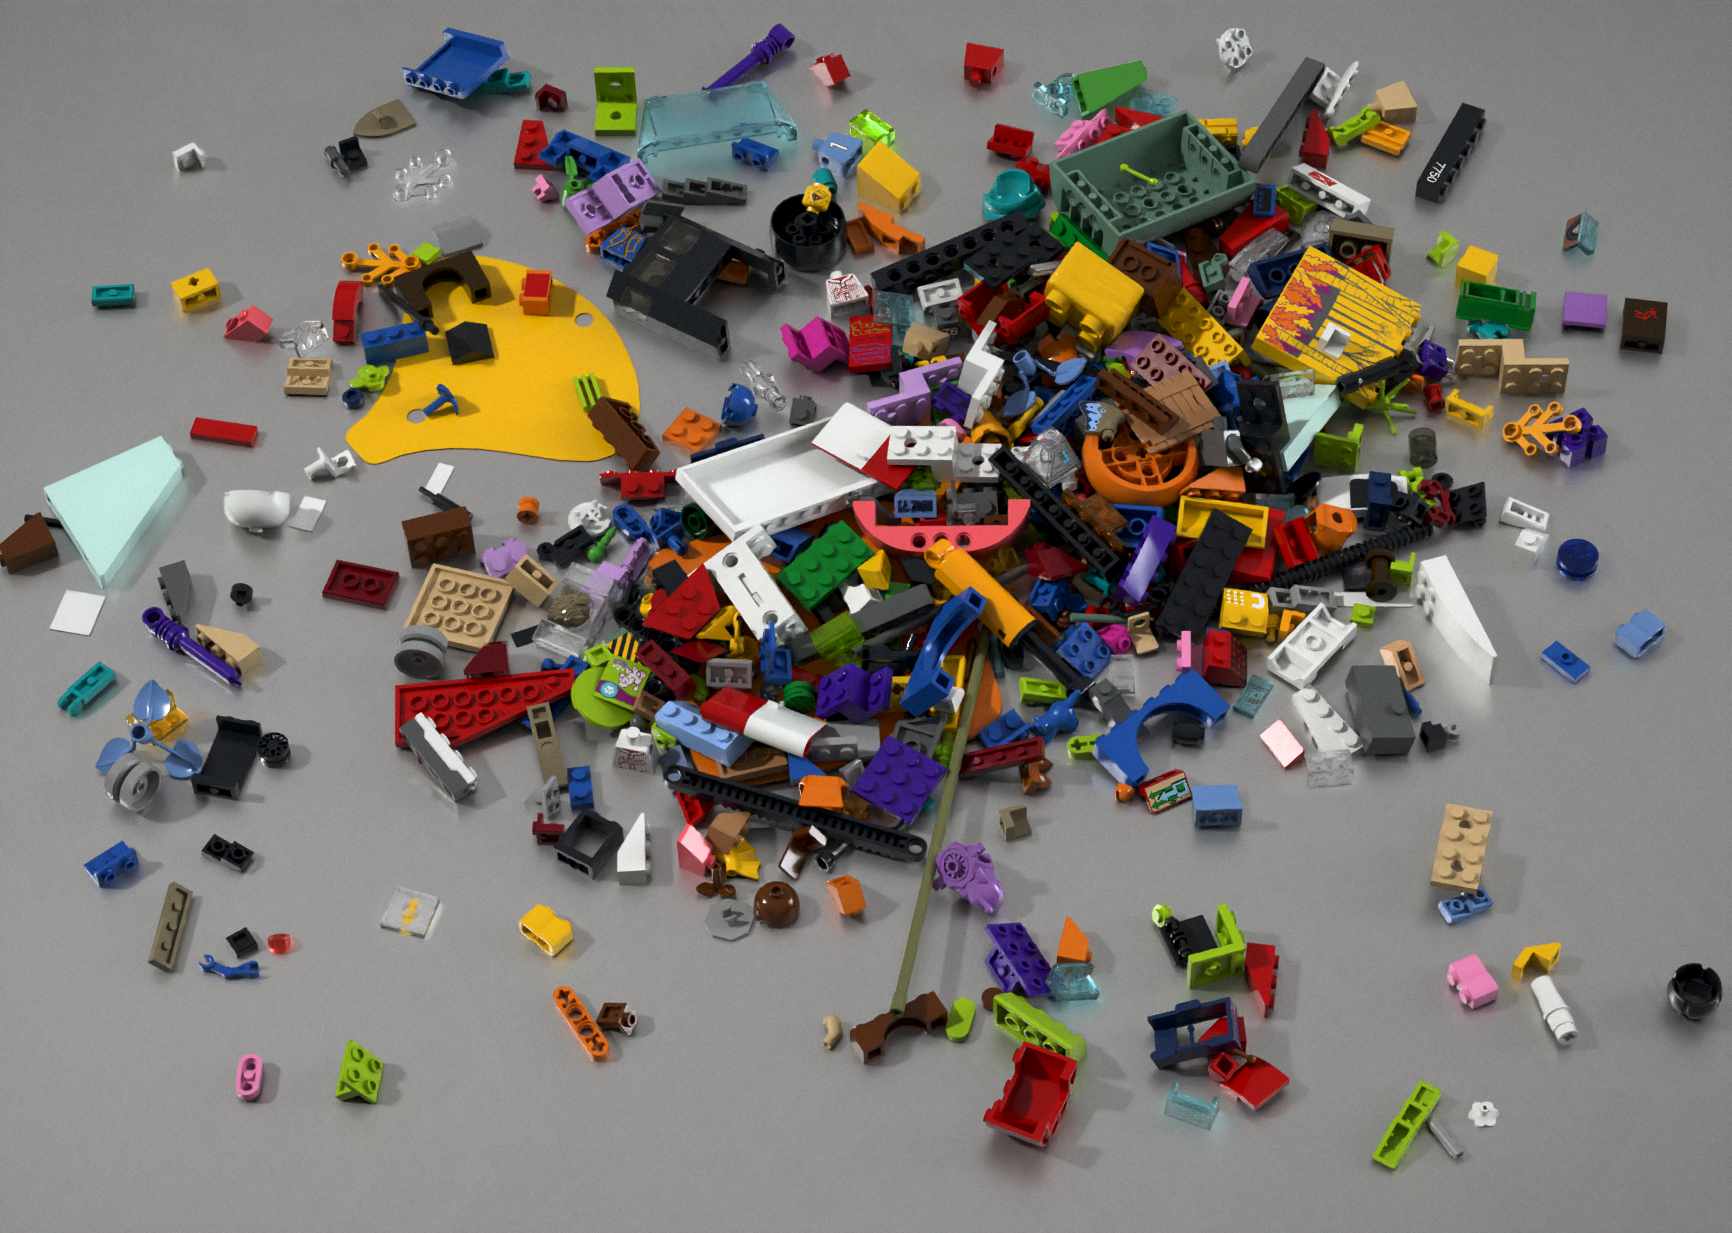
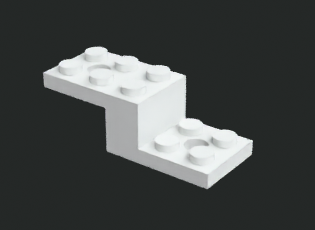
M991 320L988 321L965 358L957 386L963 392L972 395L964 426L972 429L976 422L980 423L984 415L983 410L984 408H989L992 402L991 396L997 395L1001 385L998 384V381H1001L1005 372L1002 369L1004 360L992 355L993 347L991 345L994 344L998 333L995 332L997 323Z
M891 426L887 464L931 465L934 482L998 483L999 475L992 469L988 459L1002 447V444L958 443L956 426ZM911 443L916 444L912 448L906 447L908 444ZM976 461H982V462H983L981 465H974V464H973V463L976 462Z

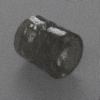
M1426 427L1412 430L1408 434L1409 461L1414 467L1420 466V468L1432 467L1438 460L1435 432Z

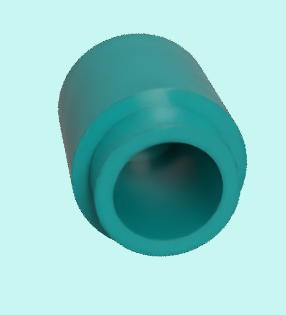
M827 168L818 169L812 176L813 182L829 187V191L832 197H834L837 193V184L831 171Z

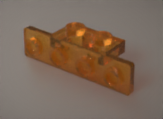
M1069 488L1064 489L1060 501L1121 559L1126 545L1114 533L1124 528L1127 520L1098 492L1081 501Z

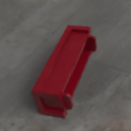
M652 639L634 653L639 663L646 665L673 691L679 701L691 688L694 689L696 687L692 677Z

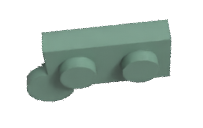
M1217 253L1213 256L1211 263L1204 261L1198 264L1203 286L1207 293L1217 291L1221 287L1226 286L1222 266L1228 261L1225 254Z

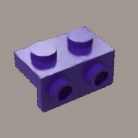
M945 380L931 402L937 411L941 413L946 412L952 416L950 419H953L961 426L965 423L972 397L948 380Z

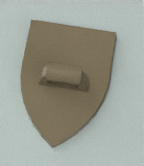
M396 99L366 113L356 124L353 135L364 138L387 137L415 126L416 122L401 101Z

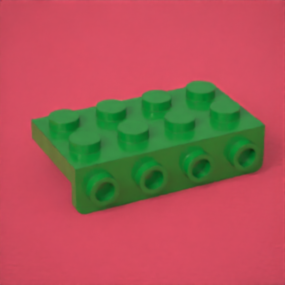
M841 520L838 524L831 525L824 536L815 539L811 543L810 548L805 552H800L789 566L782 567L776 576L777 583L784 587L810 612L857 572V568L872 557L875 552Z

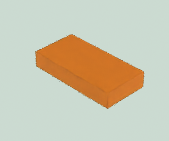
M861 218L846 221L847 241L854 255L857 256L874 251V244Z

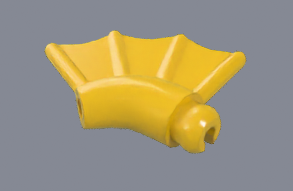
M744 836L738 848L733 847L729 855L715 848L713 849L714 856H717V859L726 866V874L728 876L739 874L759 880L757 870L762 863L756 858V848L750 846Z

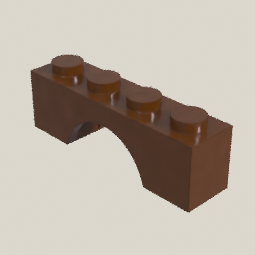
M934 991L928 994H921L915 1000L906 1004L902 1017H894L888 1012L886 1014H879L865 1024L855 1026L850 1030V1044L865 1065L885 1055L886 1040L895 1031L903 1028H914L925 1034L932 1033L946 1026L948 1011Z

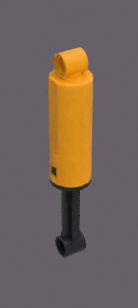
M940 539L924 551L926 562L929 566L936 569L935 577L954 596H957L971 586L987 599L978 619L1012 652L1017 651L1023 646L1067 688V698L1075 690L1079 689L1080 695L1074 705L1081 706L1089 700V689L1096 685L1093 679L1088 676H1078L1035 634L1040 626V622L963 548L954 549L948 540Z

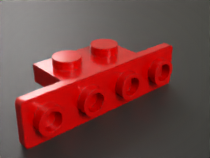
M677 469L670 470L669 472L649 470L646 473H639L636 470H629L626 473L606 471L599 474L601 485L621 484V500H665V483H678L676 481Z

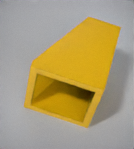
M880 141L857 165V194L894 212L900 213L922 188L921 174Z

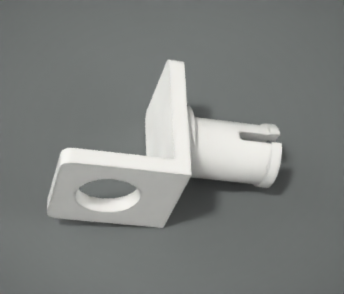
M319 447L317 451L320 459L304 467V471L310 480L326 470L330 471L336 478L355 467L356 464L349 450L329 459ZM341 459H348L347 465L338 467V462Z

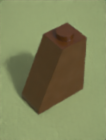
M41 512L36 513L0 544V565L2 568L6 567L9 574L59 556L56 543Z

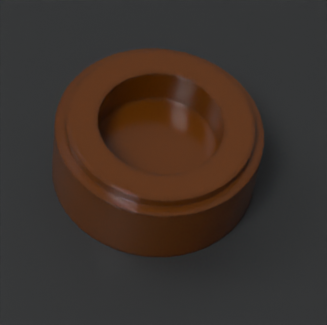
M995 987L986 989L981 996L982 1006L986 1010L993 1012V998L1004 992Z

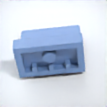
M1237 785L1192 786L1195 826L1241 825L1242 801H1239Z

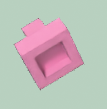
M540 174L535 178L537 184L532 191L538 195V200L545 202L550 198L556 200L560 196L553 183L545 176Z

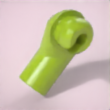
M692 673L690 676L697 690L694 698L704 702L706 697L710 695V686H706L704 679Z

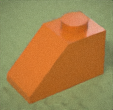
M846 874L826 882L839 912L844 915L847 914V916H854L861 913V909L867 907L860 883L855 878Z
M1066 917L1057 953L1056 969L1084 974L1086 965H1091L1093 951H1089V940L1071 918Z

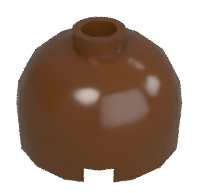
M782 881L766 883L757 891L754 897V915L758 922L762 921L769 928L781 929L791 925L800 913V900L796 890Z

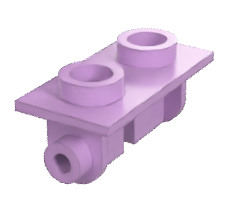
M645 538L636 540L620 566L627 570L628 580L636 582L655 551L648 547V541Z

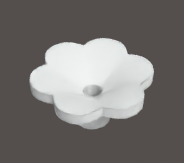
M1475 1102L1472 1104V1110L1469 1111L1468 1117L1474 1121L1475 1126L1478 1128L1485 1126L1493 1127L1496 1124V1119L1499 1117V1111L1493 1108L1491 1102Z

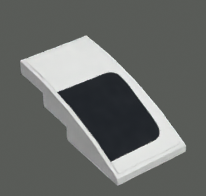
M1369 474L1321 478L1319 485L1316 487L1317 505L1325 503L1350 509L1354 513L1355 518L1364 517ZM1391 475L1390 498H1392L1393 503L1399 491L1408 494L1407 478L1404 476ZM1390 511L1388 518L1397 516Z

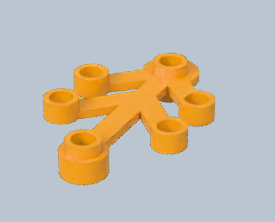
M369 244L368 254L372 257H377L379 260L358 259L354 252H346L341 256L342 266L348 271H353L357 267L376 268L361 276L364 287H371L374 284V279L391 269H397L391 274L383 275L381 278L382 284L387 288H391L394 286L395 276L422 267L421 261L416 256H407L400 250V246L397 244H392L388 247L389 256L380 249L379 244ZM390 257L398 258L400 261H393Z
M1554 401L1549 404L1548 409L1544 413L1538 404H1532L1528 412L1518 422L1507 423L1503 427L1502 433L1503 438L1507 442H1517L1530 458H1536L1540 453V449L1535 444H1530L1524 438V436L1532 435L1541 443L1550 456H1555L1559 453L1560 447L1554 441H1550L1544 434L1562 431L1576 434L1581 430L1582 423L1575 415H1568L1564 418L1563 422L1546 424L1553 416H1559L1563 412V407ZM1532 418L1537 419L1531 426H1526Z

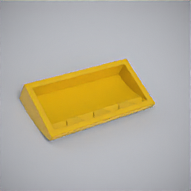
M1181 495L1176 528L1177 537L1197 540L1212 509L1215 508L1253 529L1245 547L1264 549L1269 507Z

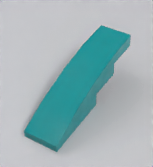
M508 68L499 69L491 74L473 92L507 93L529 90L532 75L529 70L510 73Z

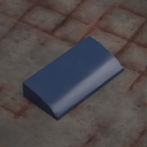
M1326 243L1312 246L1333 258ZM1308 247L1250 263L1247 273L1255 288L1265 300L1278 297L1283 292Z

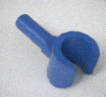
M547 658L541 665V671L560 670L563 665L556 664L552 659Z

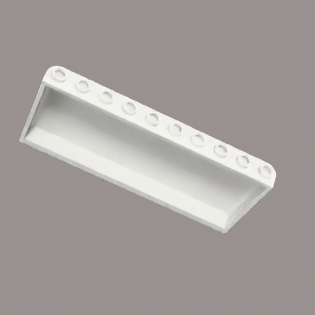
M833 416L677 468L676 481L732 542L758 523L769 535L849 508L851 505L846 497L850 491H856L862 497L875 498L895 491L811 445V442ZM914 471L899 489L905 488L912 481Z

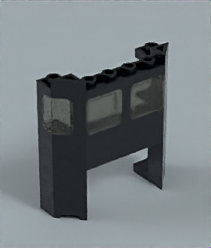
M662 213L663 223L659 225L655 234L648 238L645 246L635 254L630 264L624 267L623 272L615 269L606 297L613 300L616 314L720 361L731 348L728 322L695 306V304L732 259L768 274L769 288L776 291L788 277L786 263L676 213Z

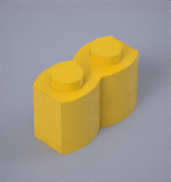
M537 904L519 920L520 932L551 956L556 955L573 939L571 924L565 919L561 920L555 917V913L548 906L544 907L541 904Z

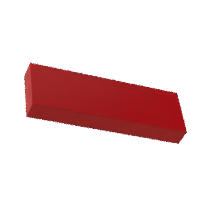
M196 417L190 431V437L252 447L258 433V428L252 425Z

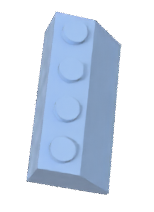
M668 701L654 715L657 727L675 737L678 743L729 768L755 741L703 721L702 715L699 714L700 707L688 701Z

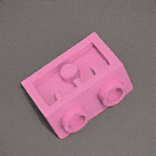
M1242 277L1227 306L1226 323L1246 329L1261 301V297L1252 294L1253 289L1250 288L1251 279Z

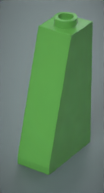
M1142 60L1081 73L1073 77L1071 83L1081 117L1088 116L1146 81L1147 70L1143 66Z

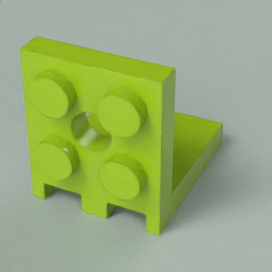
M594 67L597 98L595 136H636L638 98L635 67ZM612 83H619L620 85L615 86ZM620 117L618 120H613L612 118Z
M1226 903L1217 905L1215 933L1221 947L1188 956L1186 982L1189 989L1237 977L1244 973L1241 967L1245 963L1243 954L1246 951L1244 935L1241 930L1237 929L1235 914L1233 911H1229Z

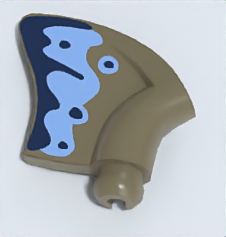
M1079 402L1080 410L1086 420L1085 434L1102 435L1104 441L1107 442V438H1110V442L1113 441L1117 427L1126 421L1123 413L1118 408L1103 402Z

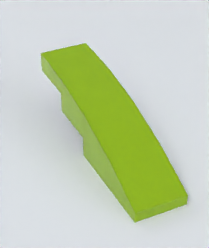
M1419 1080L1410 1098H1407L1398 1116H1395L1372 1159L1394 1170L1420 1132L1439 1100L1442 1091Z

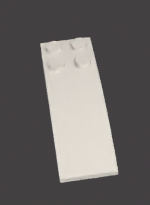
M1444 555L1421 561L1420 571L1417 572L1418 585H1416L1415 589L1417 596L1422 598L1426 614H1430L1434 624L1455 653L1485 682L1493 684L1498 656L1447 556Z

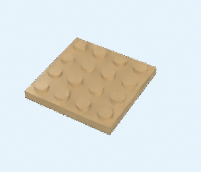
M433 563L403 629L410 625H427L442 632L447 638L448 646L478 652L485 643L493 641L516 589L501 578Z

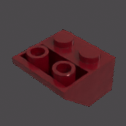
M508 641L485 643L464 668V675H469V678L483 677V673L491 672L492 676L505 675L506 671L510 669Z

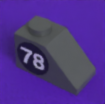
M948 307L933 310L934 329L950 334V340L973 337L971 326L966 319L961 317L958 308Z

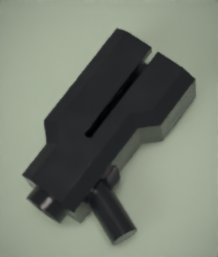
M910 633L905 647H900L899 650H890L885 645H862L861 659L894 661H861V669L872 675L888 667L893 670V677L905 676L908 672H913L921 652L913 650L918 636Z

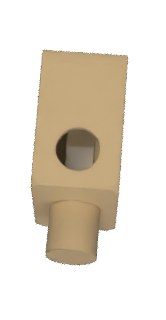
M1404 81L1377 90L1374 103L1366 104V106H1369L1374 112L1379 114L1381 120L1386 123L1416 121L1417 105Z
M913 322L906 332L902 351L910 356L930 361L934 357L947 353L950 334Z

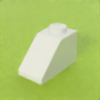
M1530 528L1522 529L1514 546L1512 562L1533 569L1549 535Z

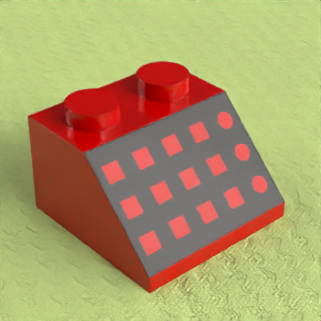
M1209 629L1202 646V678L1207 682L1246 688L1247 649L1232 633Z

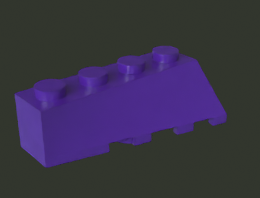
M1155 515L1152 516L1112 597L1134 608H1137L1139 602L1144 604L1149 594L1146 588L1149 583L1154 584L1159 574L1155 570L1158 564L1163 566L1168 556L1165 550L1168 545L1173 546L1178 536L1174 533L1177 526Z

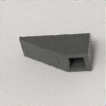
M182 560L160 567L161 577L157 578L160 589L166 590V593H163L166 605H171L172 607L169 610L172 621H177L179 626H184L194 590L186 563Z

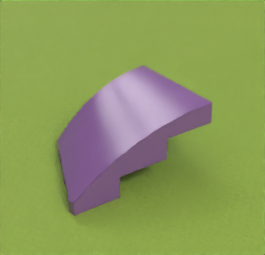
M1124 331L1104 351L1108 359L1125 356L1130 371H1136L1130 366V363L1158 333ZM1160 334L1171 345L1178 347L1179 350L1184 348L1181 341Z

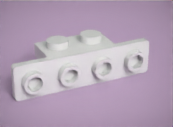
M1355 60L1346 70L1343 77H1340L1328 67L1322 72L1308 96L1324 108L1319 117L1321 122L1325 119L1329 120L1336 111L1334 106L1336 107L1343 98L1341 94H1344L1349 88L1350 83L1348 81H1351L1358 72L1356 70L1359 64L1358 61Z

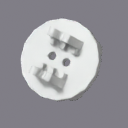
M1231 28L1221 35V38L1216 39L1217 44H1219L1220 59L1229 68L1242 66L1247 58L1252 55V47L1244 29Z
M597 500L585 502L571 510L568 516V524L571 530L582 525L593 539L603 535L611 528V513L607 507L598 503Z

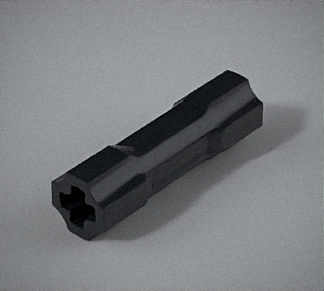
M1389 356L1371 366L1337 377L1335 381L1336 388L1341 395H1348L1358 391L1361 387L1398 375V371H1400L1399 363L1395 357Z

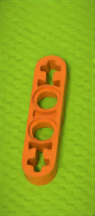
M642 207L587 236L585 239L587 252L590 254L601 253L600 244L608 238L606 235L608 233H615L618 229L624 227L625 224H633L634 226L628 229L634 231L640 226L638 215Z
M568 986L558 987L553 992L555 1007L589 1058L595 1062L605 1061L610 1054L608 1041L575 992ZM561 996H564L565 998L568 997V1006L563 998L560 999ZM574 1011L582 1013V1016L578 1019H571L569 1017L570 1013ZM586 1028L594 1031L590 1036H582L580 1033ZM595 1041H596V1045L598 1046V1048H599V1049H603L602 1052H599L598 1050H595L594 1044H593Z

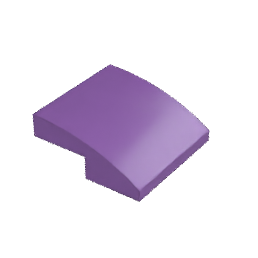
M1565 291L1563 324L1606 329L1607 295Z

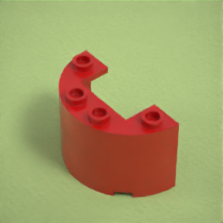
M980 282L956 299L959 306V314L966 319L971 328L977 333L978 338L985 327L977 324V319L995 295L1003 294L1004 291L1010 290L1008 282L995 292ZM1035 291L1029 295L1031 305L1024 302V313L1017 318L1010 320L1004 316L998 317L1001 327L995 329V332L998 334L993 346L999 348V346L1007 344V347H1009L1042 323L1050 314V307L1044 301L1047 296Z
M1024 1041L1021 1048H1017L1014 1052L1012 1062L1015 1064V1073L1012 1079L1007 1080L1005 1083L1002 1100L998 1099L994 1102L991 1109L988 1108L986 1110L983 1122L989 1128L1044 1147L1045 1143L1048 1144L1055 1134L1071 1096L1069 1094L1071 1084H1074L1078 1061Z

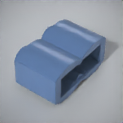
M1646 609L1640 613L1637 612L1632 616L1630 622L1618 627L1615 632V644L1633 657L1638 658L1664 636L1667 624Z

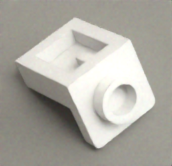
M194 142L172 152L175 167L179 171L196 162L202 169L206 167V154Z

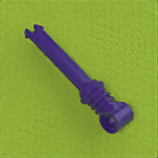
M781 23L775 25L770 30L768 36L761 40V42L752 44L749 55L707 88L702 87L701 95L703 96L707 93L711 97L709 99L710 103L717 102L718 96L758 64H769L771 58L779 51L789 49L795 41V35Z
M151 607L145 610L142 620L151 636L158 637L164 641L172 651H184L229 685L234 684L236 687L242 685L238 681L239 675L237 671L192 640L187 627L179 626L165 616L164 612L158 607Z

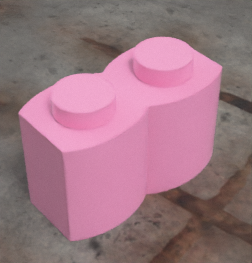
M1475 954L1449 964L1448 981L1459 990L1460 998L1464 1004H1468L1474 1009L1497 999L1499 988Z

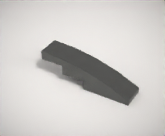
M708 177L706 182L686 178L684 183L664 179L661 199L703 205L746 203L747 185Z

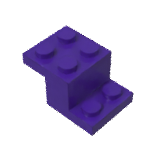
M849 663L824 676L819 682L816 717L824 720L839 712L856 724H859L890 707L893 670L885 667L870 675L855 664Z

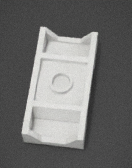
M1320 603L1267 658V669L1302 690L1316 678L1317 671L1339 648L1344 649L1356 636L1357 624L1354 622L1348 625L1342 624L1331 617L1326 606Z

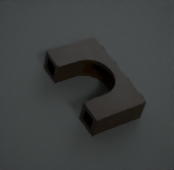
M472 250L394 277L398 296L421 315L430 319L434 318L433 310L426 292L437 283L454 282L461 285L472 304L492 297L490 283Z

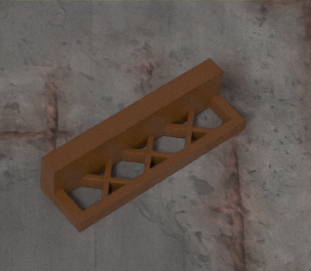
M1103 368L1097 373L1096 387L1161 436L1179 421L1178 415L1115 368L1109 372Z

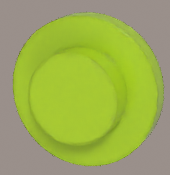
M1156 904L1152 910V919L1159 927H1164L1166 919L1172 916L1168 905Z

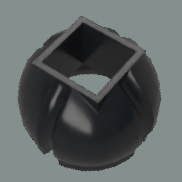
M1690 963L1679 967L1671 976L1667 986V997L1673 1010L1681 1016L1684 1014L1689 1019L1699 1021L1701 1018L1710 1016L1716 1011L1723 996L1722 983L1718 974L1710 967L1703 969L1700 963ZM1686 991L1705 1000L1703 1003H1695L1682 998V995Z

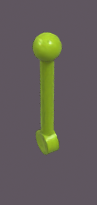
M1127 164L1120 165L1121 172H1129L1150 182L1151 186L1157 185L1158 181L1156 178H1149L1128 168Z

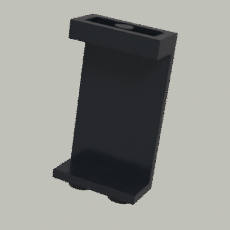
M217 715L218 732L201 773H193L191 783L195 794L238 801L258 751L257 743L263 736L261 724L256 721Z

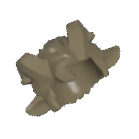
M569 585L563 586L561 594L557 595L553 605L547 612L548 620L561 625L565 631H570V628L573 627L577 631L587 630L591 625V618L589 616L590 596L571 591Z

